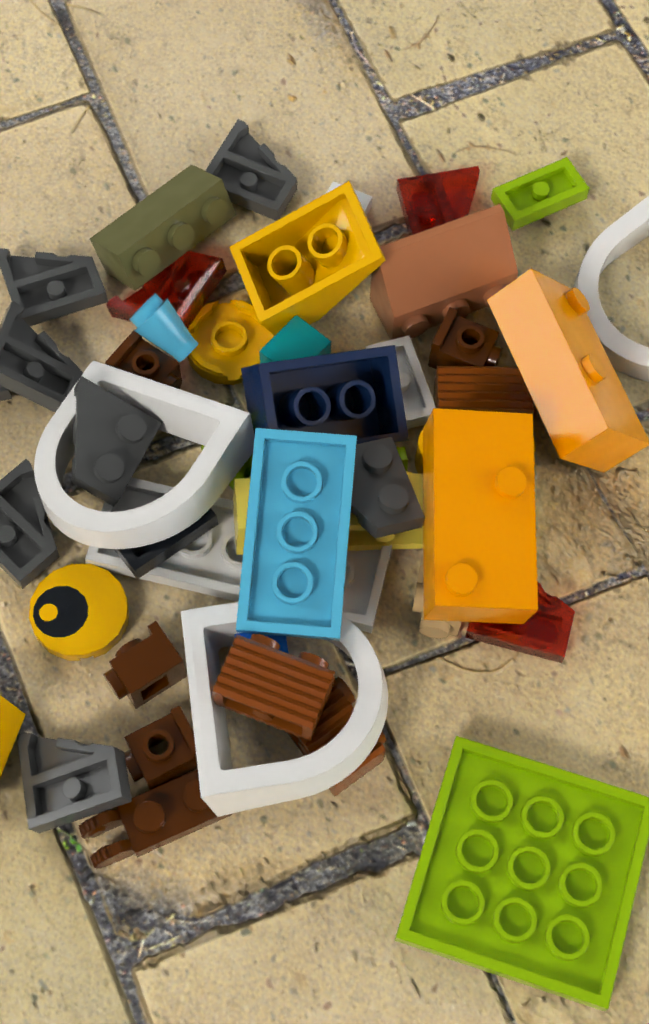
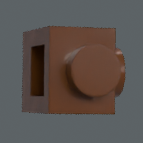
M449 307L432 341L428 366L437 369V366L497 367L503 352V347L497 345L500 332L458 316V310Z
M135 330L105 362L106 365L180 389L182 385L179 362L143 340L142 336L136 333Z
M157 621L148 625L149 637L143 641L141 639H134L123 645L116 652V657L109 661L112 669L103 674L116 697L120 700L128 696L135 709L187 677L183 659Z
M180 705L171 709L170 714L124 737L129 748L128 751L124 752L126 767L133 781L136 782L144 778L149 790L198 768L194 732ZM163 741L169 744L168 749L163 754L155 755L150 752L151 747Z

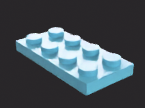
M255 428L236 622L237 632L340 641L357 436Z

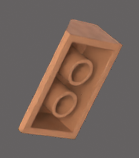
M495 205L380 246L386 261L372 272L370 301L390 340L410 335V338H414L423 334L428 328L441 324L449 307L458 310L457 315L463 318L471 312L485 307L490 308L487 299L517 279L518 276L505 213L501 205Z

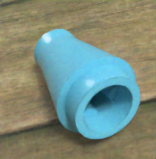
M156 293L129 319L137 327L135 329L136 333L172 355L179 363L199 344L192 337L168 298L163 301Z

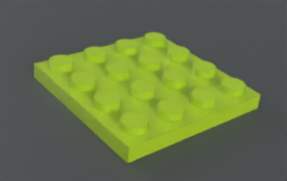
M456 736L395 941L601 1011L608 1010L649 839V797Z

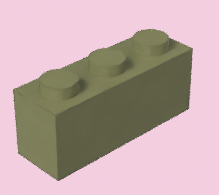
M191 164L91 237L90 241L106 273L136 291L236 216V213L222 179Z

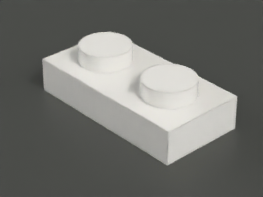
M410 335L366 346V349L395 345L407 429L425 425L433 408H436Z

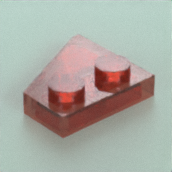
M479 166L397 179L396 190L409 236L469 215L478 184Z
M188 251L142 285L140 290L123 301L116 295L107 302L106 306L112 317L130 321L131 316L156 293L163 301L168 298L188 329L227 270L222 258Z
M537 581L538 611L524 624L469 622L465 638L562 663L565 658L575 611L557 596L547 594L543 590L541 583Z

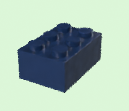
M395 345L260 363L241 368L247 410L251 414L254 436L255 428L354 435L357 436V444L392 437L394 443L409 441Z

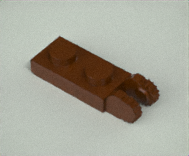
M197 769L133 797L132 802L117 806V809L97 814L95 817L82 822L78 828L82 838L89 839L124 825L129 839L104 846L91 855L90 859L94 869H101L134 854L137 857L142 856L232 814L217 817L203 801L200 794Z

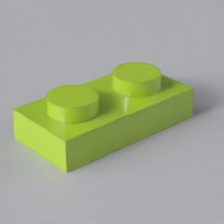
M565 157L493 188L491 200L494 205H501L505 213L506 222L511 230L514 231L587 199L590 188L568 157Z

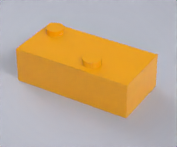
M531 268L487 299L560 459L605 473L649 445V439L586 313L590 310V306L579 289L576 287L571 289Z
M433 408L423 428V514L425 516L423 522L424 620L524 624L538 611L533 414Z

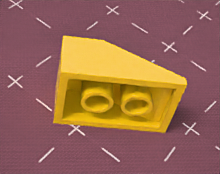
M350 181L229 247L259 322L274 336L295 315L309 325L320 320L386 261Z

